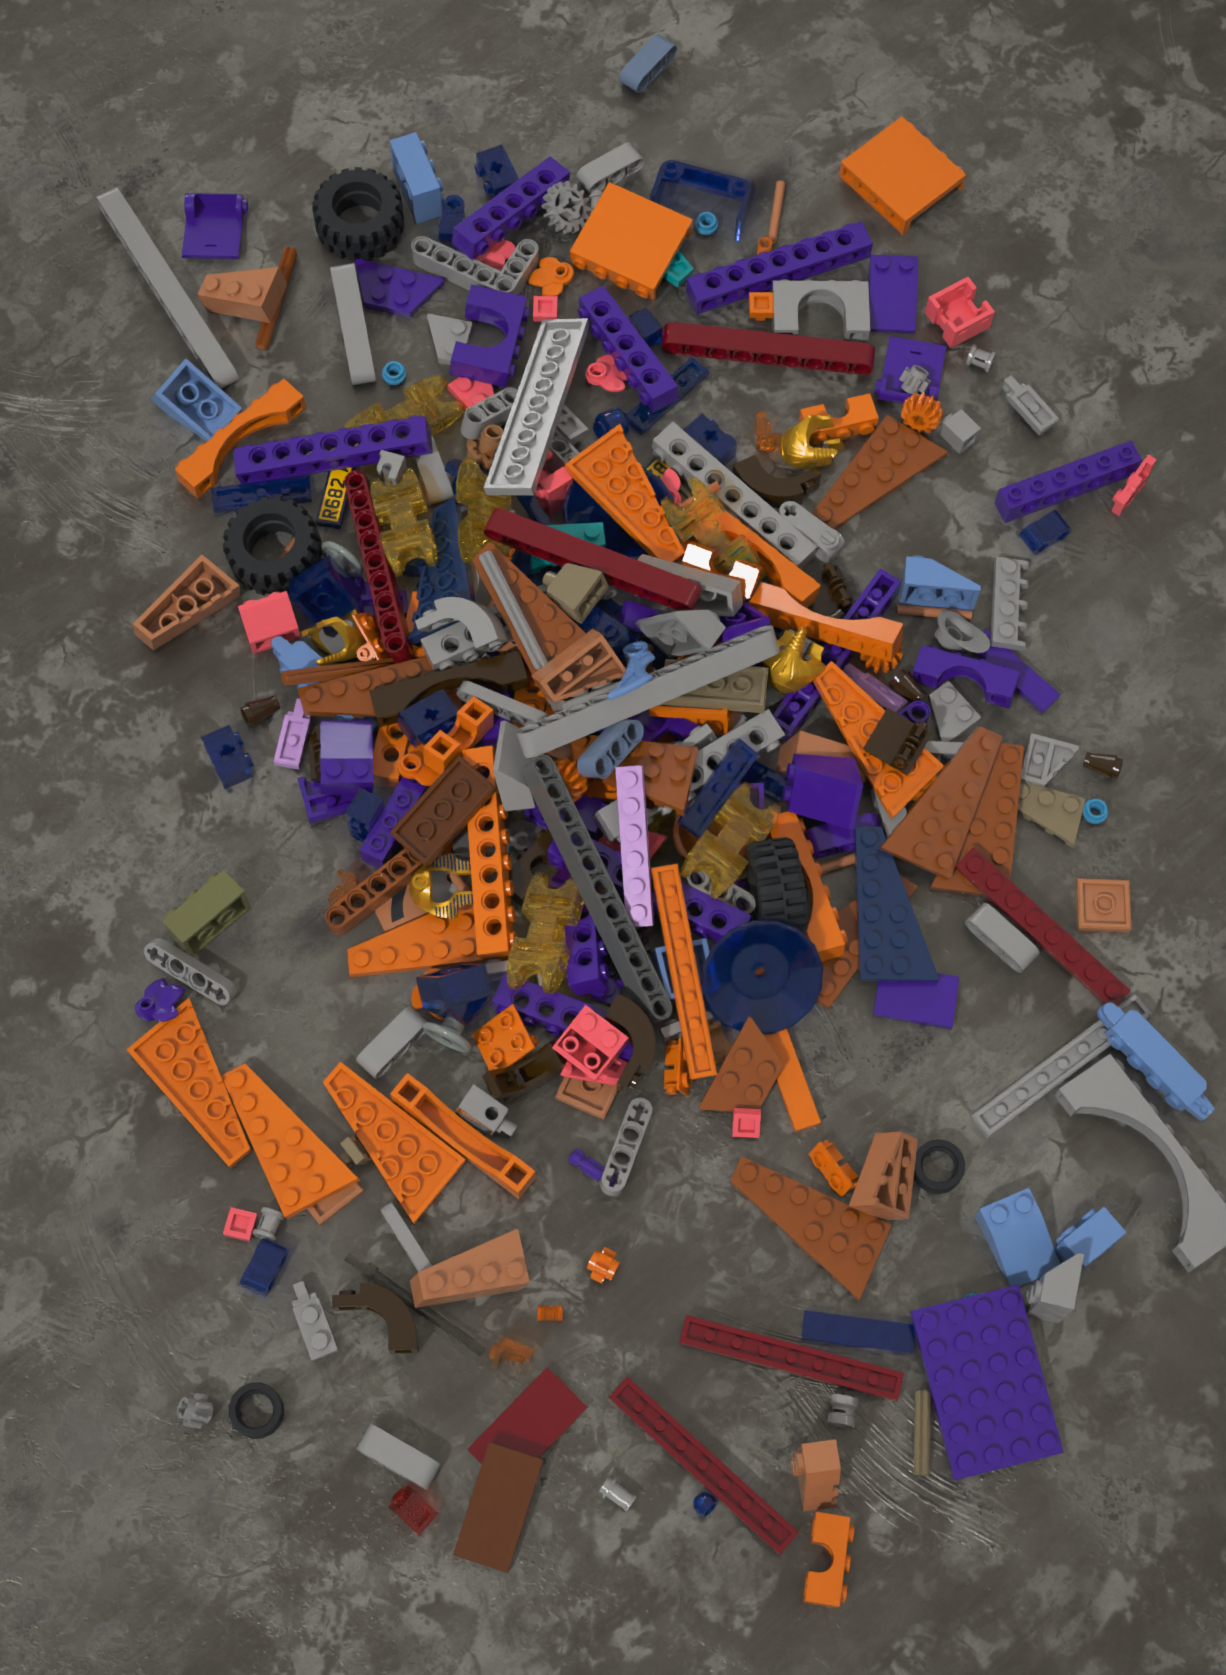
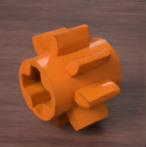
M604 1247L603 1252L595 1250L587 1265V1269L592 1271L590 1278L601 1284L605 1278L612 1281L621 1263L615 1259L617 1252L607 1247Z

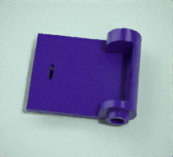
M185 193L184 209L186 224L182 258L239 259L244 214H248V199H244L243 194Z
M890 336L882 380H877L874 394L879 395L878 400L904 404L905 400L913 394H909L901 388L903 381L899 380L906 367L911 369L913 365H918L929 373L927 379L931 380L925 390L926 396H934V401H937L946 346Z

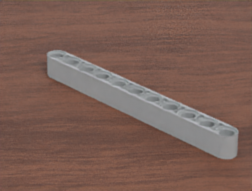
M115 187L95 197L103 215L207 377L220 389L238 381L239 377L232 363L120 190Z
M773 626L756 628L711 647L709 651L699 652L649 673L653 675V679L623 696L609 700L608 694L613 690L611 689L518 729L516 733L525 758H533L777 655L780 649Z

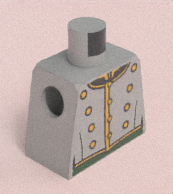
M474 1084L455 1112L466 1123L489 1137L497 1131L509 1139L518 1126L504 1117L509 1110L507 1107ZM485 1114H491L494 1120L487 1119Z

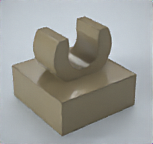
M347 1137L340 1143L345 1152L338 1158L348 1168L354 1163L356 1165H366L372 1160L357 1137Z

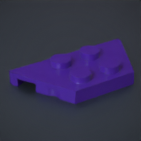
M356 259L355 261L364 307L411 318L421 305L426 304L431 299L430 295L437 288L441 289L444 286V278L361 259Z

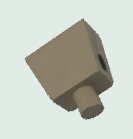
M570 563L565 564L558 574L548 571L543 577V585L548 587L546 592L549 598L564 613L581 624L609 587L601 571Z

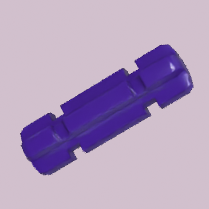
M575 1149L568 1159L569 1163L575 1167L579 1165L581 1171L599 1182L605 1167L590 1156L586 1158V1154L581 1150ZM613 1173L612 1179L608 1180L610 1187H614L617 1183L618 1175Z

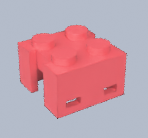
M969 277L928 297L925 314L932 324H937L944 331L942 337L950 348L989 329L995 311L987 301L982 302L979 309L974 305L973 300L977 287Z
M550 450L548 451L533 495L536 507L541 512L544 510L548 517H551L573 502L572 476L564 467H561L552 474L547 469V460L553 457Z

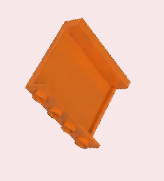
M902 116L841 161L839 176L902 235L909 231L912 220L955 187L961 191L966 178V174L961 167L956 166L949 160L947 155L937 149L928 137H924L911 122H908Z
M609 182L570 250L571 263L578 269H586L593 272L600 279L613 281L622 289L628 288L633 290L642 298L655 300L656 289L685 237L690 238L693 232V219Z

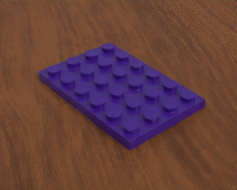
M1019 1285L910 1311L953 1480L1064 1453Z

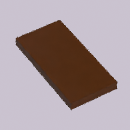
M458 755L389 834L428 868L498 789L464 758Z
M493 1442L488 1443L453 1553L454 1556L505 1573L509 1572L544 1459Z

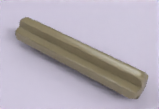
M917 1390L915 1392L914 1474L918 1476H927L930 1473L931 1393L928 1390Z

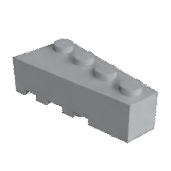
M642 554L637 559L699 584L702 587V592L693 610H710L718 616L734 617L743 605L741 581L645 554ZM635 595L636 603L663 613L677 611Z

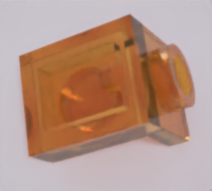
M756 412V450L774 451L775 449H780L782 433H771V421H767L766 412Z
M341 868L336 872L343 886H337L330 893V898L328 899L330 907L358 886L359 881L351 872L345 873Z
M720 1020L714 1023L707 1021L714 1060L717 1063L726 1058L731 1046L721 1029L722 1024Z
M501 1337L499 1343L494 1342L489 1358L493 1359L492 1366L498 1369L504 1353L508 1354V1360L523 1364L524 1361L531 1362L534 1349Z

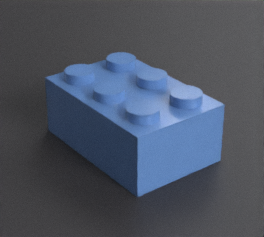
M416 132L389 140L393 171L416 224L443 216L442 206L445 205L441 192L444 189L440 177L436 178L434 175L436 171L432 159H427L426 154L428 152L424 140L420 141Z

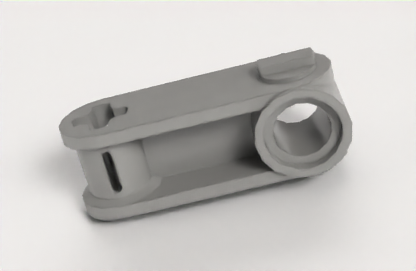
M787 501L780 506L779 514L817 546L815 556L819 560L827 563L836 558L838 552L845 545V540L839 532L830 528L794 501Z

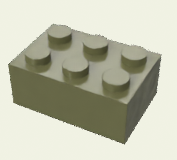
M223 869L219 874L214 873L211 875L201 889L192 891L182 905L168 911L162 922L170 938L181 950L195 957L248 912L251 907L245 891Z

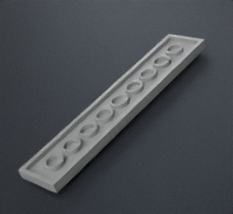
M588 318L542 320L484 486L486 495H534L590 327Z

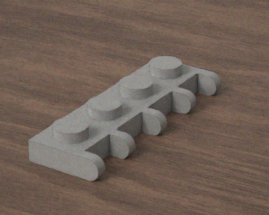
M996 556L993 575L991 647L1018 651L1026 650V643L1018 641V631H1026L1027 623L1019 622L1018 618L1019 610H1026L1028 608V602L1019 600L1020 589H1027L1029 587L1027 580L1020 579V570L1029 569L1028 561Z

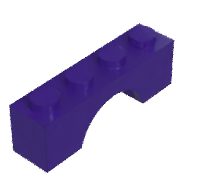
M924 645L921 646L913 669V677L918 684L936 689L944 681L951 678L964 677L971 679L982 688L985 702L1009 709L1011 708L1020 676V671L1010 666H998L991 664L985 659L976 660L966 657L959 652L950 653L936 646L928 647Z

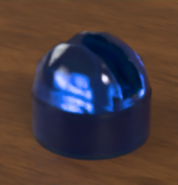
M701 1492L693 1500V1508L701 1518L707 1517L718 1504V1501L706 1492Z

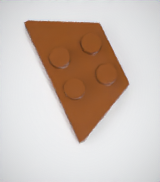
M748 1017L698 1107L701 1110L733 1111L734 1108H761L784 1064L752 1018Z

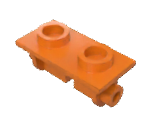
M679 1037V1041L670 1040L668 1045L665 1046V1065L674 1066V1069L664 1070V1089H666V1094L676 1095L678 1090L683 1095L689 1096L692 1080L689 1078L683 1041Z
M827 1139L823 1142L820 1141L808 1155L812 1159L813 1164L828 1180L831 1188L842 1198L850 1189L852 1190L856 1187L859 1176L856 1175L848 1163L839 1166L838 1162L844 1157L833 1142L830 1143Z

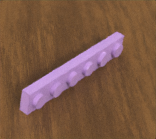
M643 765L615 767L625 909L634 927L653 926L654 913Z

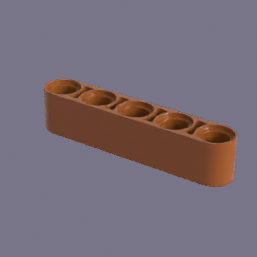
M404 848L326 911L325 920L330 932L338 936L348 933L406 887L414 873L424 865ZM398 868L406 869L403 875L394 874V871ZM377 884L386 885L383 891L377 892L373 890ZM355 901H365V905L363 907H353ZM337 916L345 918L341 924L336 925L332 923V920Z

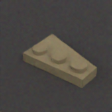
M1020 781L1017 814L1028 821L1036 822L1045 828L1044 831L1052 836L1055 834L1066 841L1065 844L1073 848L1086 798Z

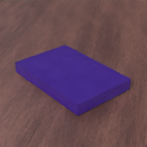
M937 973L940 979L938 982H877L873 1016L952 1030L959 977Z

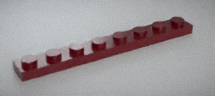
M972 848L955 866V869L1103 1004L1111 1002L1117 1006L1131 991L975 848Z
M689 1315L685 1317L679 1344L895 1402L898 1401L904 1375L903 1372Z
M628 1376L609 1396L608 1399L778 1555L785 1550L799 1533Z

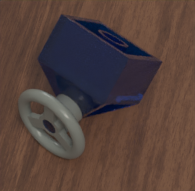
M325 541L321 544V552L325 558L290 580L288 597L315 625L322 620L333 617L342 618L359 607L361 602V588L351 577L361 576L363 567L349 550L332 541ZM348 563H351L355 570L351 569Z
M459 964L416 977L423 1009L444 1018L442 1025L432 1022L424 1023V1032L451 1049L464 1053L470 1052L471 1044L460 1034L464 1027L473 1021L483 1010L493 995L486 964Z

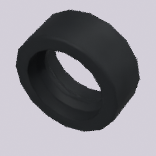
M940 1139L923 1144L916 1153L914 1180L920 1188L929 1193L942 1194L951 1191L958 1185L965 1172V1160L958 1147L949 1141ZM935 1151L944 1152L949 1155L954 1164V1173L951 1178L944 1182H934L928 1179L922 1168L926 1155Z
M261 1382L248 1383L240 1387L229 1403V1418L232 1426L243 1436L251 1439H263L272 1435L280 1427L284 1417V1404L280 1395L271 1386ZM262 1394L270 1399L273 1405V1414L266 1425L252 1428L242 1421L240 1407L248 1396Z

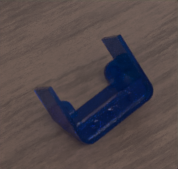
M672 159L662 163L650 194V200L659 204L665 185L669 182L742 201L736 218L734 238L735 241H739L755 195L756 185L754 180L747 176L682 159Z

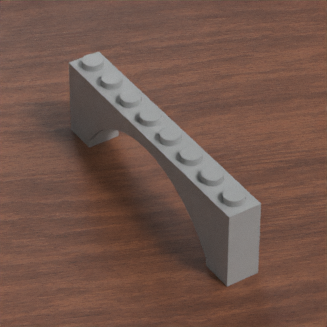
M1109 1054L1059 1088L1054 1096L1070 1117L1077 1113L1093 1114L1118 1120L1144 1134L1164 1154L1177 1178L1182 1199L1181 1233L1177 1246L1171 1251L1189 1273L1226 1247V1198L1220 1191H1215L1209 1183L1210 1179L1207 1173L1195 1165L1190 1151L1185 1146L1179 1144L1175 1139L1176 1135L1173 1129L1168 1124H1164L1159 1118L1157 1108L1151 1102L1145 1100L1141 1094L1140 1086L1134 1080H1130L1125 1074L1123 1064Z

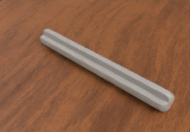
M486 551L479 555V559L534 668L539 670L548 662L493 553Z

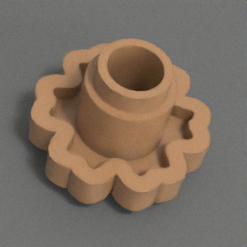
M488 425L481 432L480 438L475 440L467 439V457L471 459L473 464H481L483 469L490 470L503 434V429L498 425Z

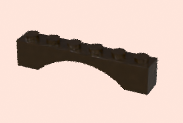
M508 650L492 658H478L473 663L466 665L455 664L447 670L429 671L421 677H406L395 684L377 685L374 689L369 690L379 728L404 721L421 702L442 691L459 688L463 681H470L502 694L528 688V677L520 651L513 652Z

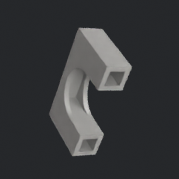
M786 279L773 281L774 315L772 318V333L798 335L799 311L812 303H826L836 308L842 316L844 341L868 343L870 335L868 281H789Z

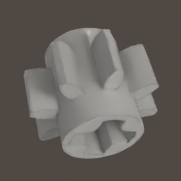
M913 365L911 369L906 367L899 380L903 381L901 388L909 394L918 393L919 391L921 393L925 392L931 380L927 379L929 373L918 365Z
M190 1392L189 1398L183 1397L181 1399L177 1414L179 1418L184 1419L183 1426L201 1429L202 1423L207 1424L213 1414V1405L207 1402L208 1395Z

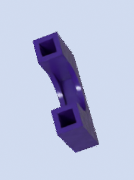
M471 284L466 301L465 318L495 325L504 333L506 338L500 344L492 347H480L456 341L451 357L449 375L506 387L508 378L513 379L516 365L512 364L513 359L518 360L520 345H517L518 340L522 341L524 337L525 326H522L523 321L527 322L530 307H526L527 297Z

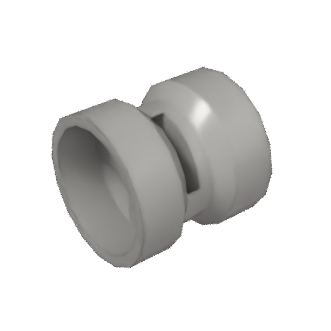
M832 1394L830 1400L832 1411L828 1414L827 1424L840 1428L854 1429L856 1422L854 1411L858 1409L859 1399L847 1395Z

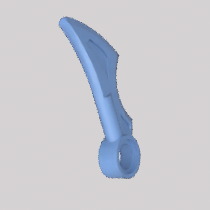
M633 642L623 648L624 658L628 665L621 681L608 694L609 700L623 696L653 679V675L645 671L647 665L655 659L654 655L649 651L646 642Z

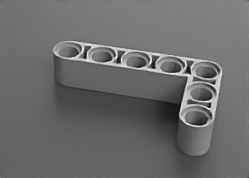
M425 236L416 237L411 243L413 262L416 266L467 290H470L472 284L498 291L508 290L503 292L519 295L528 282L530 274L537 268L539 263L538 245L531 239H524L517 245L501 271L475 259L471 260L465 254Z
M351 263L330 267L352 385L375 382L376 377L355 265Z
M515 388L503 389L469 407L465 411L460 429L462 435L468 439L475 440L481 437V432L486 426L498 425L501 427L506 424L518 390ZM557 429L549 448L553 457L547 460V466L555 472L561 467H565L568 461L579 454L575 447ZM573 479V485L578 484V483Z

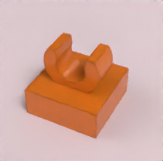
M749 292V318H755V321H765V318H773V292Z

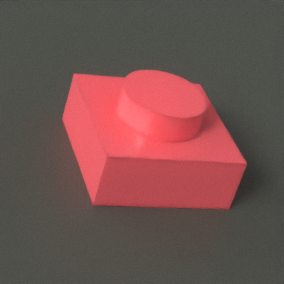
M534 296L533 322H542L543 319H557L558 296Z
M734 1108L732 1137L759 1138L761 1109Z
M230 1207L223 1235L251 1242L258 1214Z

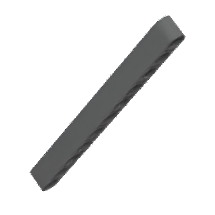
M539 755L523 768L524 779L631 1000L644 1011L652 1025L663 1021L672 1013L670 999L554 761L548 755ZM536 766L540 768L542 774L537 770ZM548 790L553 794V797L549 795ZM559 814L564 817L565 822L560 818ZM571 838L575 840L576 845L573 844ZM583 862L586 863L588 870L584 867ZM595 886L599 889L600 894L595 890ZM606 910L610 912L611 918L608 916ZM618 934L621 935L623 942L619 939ZM630 958L634 961V966L631 964ZM642 982L645 984L646 990L642 987ZM653 1006L657 1009L658 1015L655 1013Z

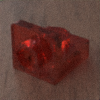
M409 1486L398 1490L393 1495L392 1503L388 1507L418 1536L438 1515Z

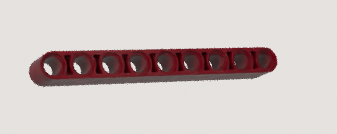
M669 322L664 325L661 349L665 353L673 355L856 375H868L874 370L875 347L869 343Z
M353 470L346 475L344 484L383 645L394 662L409 661L414 655L412 643L408 640L409 630L374 488L362 471Z
M495 508L483 530V533L493 541L561 567L570 563L601 571L609 585L677 611L693 610L702 592V587L689 579L504 509Z

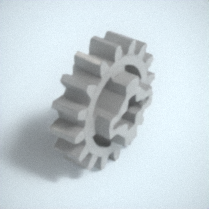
M569 181L564 183L558 182L548 188V194L543 196L547 203L541 205L543 209L547 210V213L543 215L544 218H550L548 225L555 224V231L562 230L565 235L570 232L573 234L583 228L585 221L589 218L586 212L591 210L590 207L586 206L589 198H583L582 196L584 190L577 191V184L575 183L570 186Z

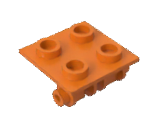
M370 612L352 615L367 642L357 650L358 659L368 661L391 657L384 648L376 616L371 615Z
M514 1004L472 1033L489 1071L516 1064L519 1059H523L526 1054L535 1050L536 1045L539 1044L536 1036L529 1035Z

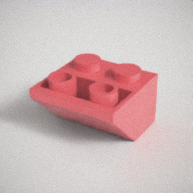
M287 591L282 593L274 592L266 598L249 600L243 605L238 606L253 654L271 649V640L275 636H282L289 643L301 639Z
M585 1005L552 1049L596 1081L615 1063L630 1044V1041L626 1035Z

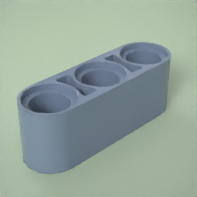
M655 34L625 65L619 75V81L635 92L641 93L671 62L677 52V46L661 35Z
M624 719L608 726L578 759L577 769L579 774L589 778H607L615 770V767L641 741L644 734L641 722Z

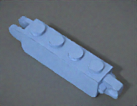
M275 636L271 640L273 654L275 657L277 656L281 674L286 670L319 666L316 661L322 657L304 641H296L292 645L286 639L284 640L282 636ZM321 682L298 684L297 687L301 688ZM336 715V717H332L334 721H372V734L379 728L378 723L372 716L353 718L352 715Z
M1107 1002L1098 1008L1097 1017L1108 1029L1104 1034L1108 1037L1110 1045L1117 1050H1121L1127 1056L1128 1063L1133 1068L1139 1069L1146 1076V1081L1154 1089H1159L1166 1096L1165 1100L1171 1107L1179 1111L1186 1109L1200 1121L1206 1119L1214 1111L1215 1108L1203 1093L1207 1089L1206 1080L1138 1011L1129 1010L1124 1013L1119 1007H1116V1004L1114 1005L1111 1002Z

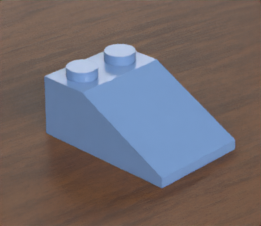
M187 359L179 365L150 399L168 416L205 441H209L217 430L227 426L242 409L241 406Z
M919 555L906 556L900 578L899 604L972 610L973 613L981 586L933 559L924 558Z
M1029 1188L980 1208L975 1214V1218L1009 1287L1014 1285L1022 1287L1042 1278L1045 1273L1060 1265L1042 1213Z

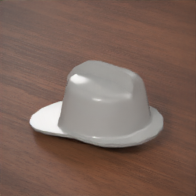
M944 610L939 613L937 617L939 627L935 632V637L946 650L951 652H964L968 650L975 653H984L989 650L990 640L980 629L953 611Z

